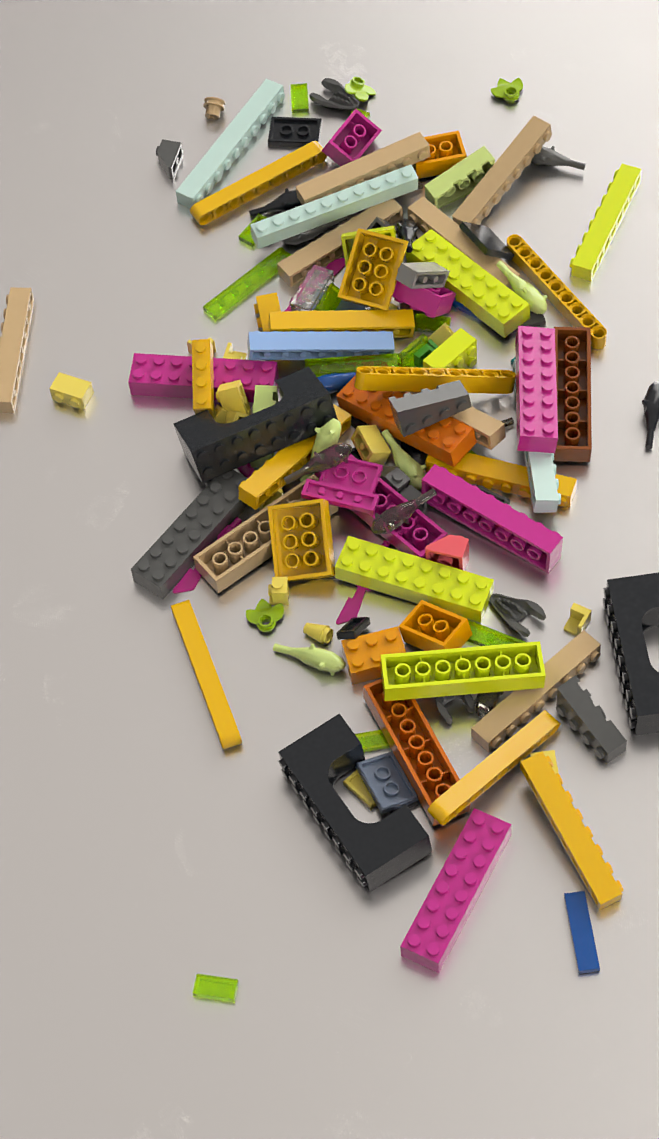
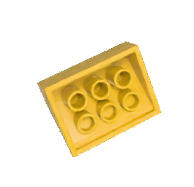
M358 228L337 297L350 303L388 311L397 282L395 279L398 274V268L403 263L409 241Z
M316 499L267 506L275 577H288V581L335 577V558L329 502L325 499Z

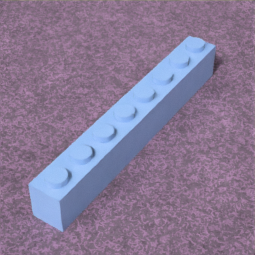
M254 331L248 333L247 340L249 360H392L395 351L393 331Z

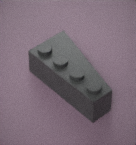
M460 380L438 385L433 390L426 388L422 389L421 393L413 395L406 393L403 394V397L397 399L395 396L388 398L394 422L403 437L472 407L469 394Z
M575 675L557 688L556 710L560 716H565L573 730H577L581 734L583 741L594 748L595 754L600 759L603 758L606 763H609L626 751L627 740L611 720L606 721L603 709L600 705L595 706L593 704L590 692L587 689L582 690L578 684L580 680Z

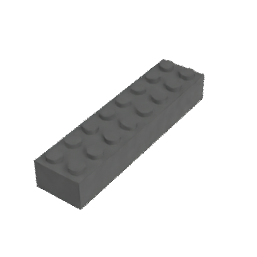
M235 470L215 477L131 568L134 582L159 598L164 599L187 571L195 565L193 556L215 542L221 531L227 525H230L248 506L238 499V487L242 481H246L248 478Z

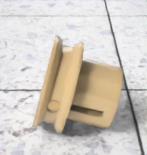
M217 97L204 98L205 117L218 120L220 112L225 109L224 105L226 102Z

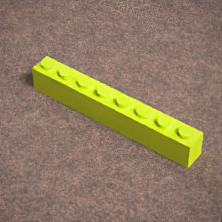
M623 163L619 170L616 169L613 177L614 180L613 182L610 181L607 194L603 195L601 206L597 207L595 218L591 219L589 230L584 233L582 244L578 245L575 258L572 257L569 267L572 268L571 276L592 281L641 181L642 169Z

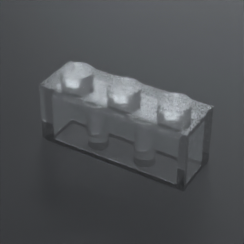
M313 265L312 269L307 272L304 282L299 285L295 297L293 296L290 300L291 311H318L334 284L333 271Z

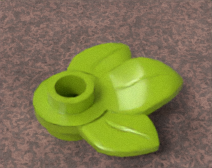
M357 76L353 77L345 85V92L347 94H354V97L362 102H366L369 95H376L375 90L365 85L364 79Z
M500 78L497 87L491 88V93L495 97L504 98L508 102H514L520 97L519 92L523 89V82L520 78H516L511 83Z
M264 599L258 602L255 610H246L247 620L257 625V628L262 632L273 630L276 622L284 615L282 603L272 607Z

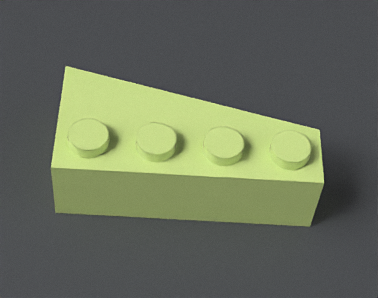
M485 146L481 147L424 185L426 199L439 209L469 195L494 165L495 158Z
M255 385L254 403L252 406L253 414L279 402L277 386ZM275 452L251 462V467H262L267 460H270L275 455Z

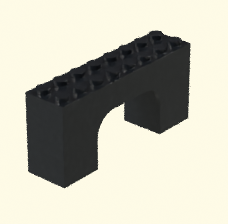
M309 367L275 381L281 397L278 403L235 422L218 423L213 419L208 410H204L173 423L183 452L202 483L317 434L314 430L316 427L321 428L333 418L338 420L330 393Z
M659 572L608 579L607 586L603 588L605 597L603 598L604 609L608 610L606 619L608 626H611L612 629L610 631L611 642H615L614 656L616 660L619 659V665L617 666L619 677L622 676L623 678L621 687L623 694H626L627 697L625 699L626 710L630 711L631 715L629 717L630 728H634L635 736L658 733L659 672L650 663L643 633L650 628L659 627Z
M340 713L278 752L280 756L278 762L282 767L283 775L287 780L290 778L293 783V789L297 794H301L303 797L302 801L307 809H312L316 822L319 825H323L330 841L333 839L336 844V850L341 856H345L346 864L352 872H356L358 875L357 879L363 888L367 886L370 892L432 852L429 835L406 804L378 822L364 823L353 816L333 788L339 777L355 768L357 762L366 760L361 742Z

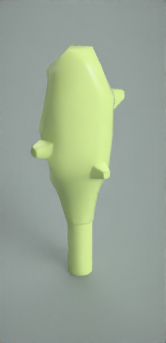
M499 261L496 266L507 277L513 291L530 304V311L536 314H545L548 296H542L533 285L512 273L502 261Z
M333 418L321 428L316 427L314 429L317 435L310 461L300 479L301 482L311 476L314 467L324 460L329 453L338 452L336 445L341 433V422Z
M388 429L384 430L381 434L391 447L395 467H398L411 479L409 485H412L417 490H421L422 479L425 476L424 470L427 468L426 465H420L396 443Z
M276 643L273 646V651L291 655L320 671L330 672L332 676L335 675V672L341 671L346 666L345 661L332 651L316 648L314 644H311L310 647L301 648L288 647Z

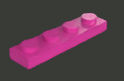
M306 479L301 492V498L325 499L330 505L373 515L380 499L377 494Z

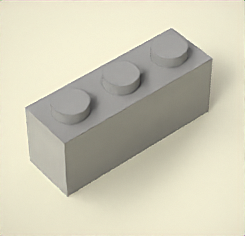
M435 262L401 263L395 280L411 289L441 288L445 286L450 271Z

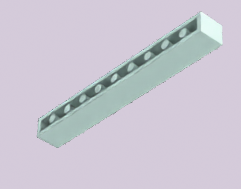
M265 79L176 190L177 203L191 208L212 191L213 186L217 181L221 180L225 171L229 170L233 161L248 146L252 137L257 135L260 127L275 112L276 107L283 102L285 98L283 85Z
M410 164L251 224V237L257 249H261L418 189V176Z
M514 359V364H513V369H512V371L515 372V373H516V359ZM515 379V384H514L515 395H516V379ZM524 451L533 513H555L558 505L561 504V494L557 492L559 480L555 479L556 464H553L554 453Z

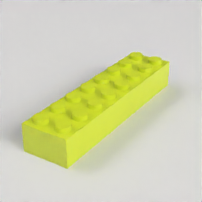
M432 229L412 243L413 251L411 253L406 252L407 263L435 262L449 270L450 272L444 287L455 292L457 302L467 307L475 316L502 337H507L518 326H521L530 319V304Z
M351 536L347 537L335 565L336 579L417 604L423 600L479 623L482 622L490 596L494 591V579Z
M540 641L382 654L380 661L384 701L544 688L546 677Z

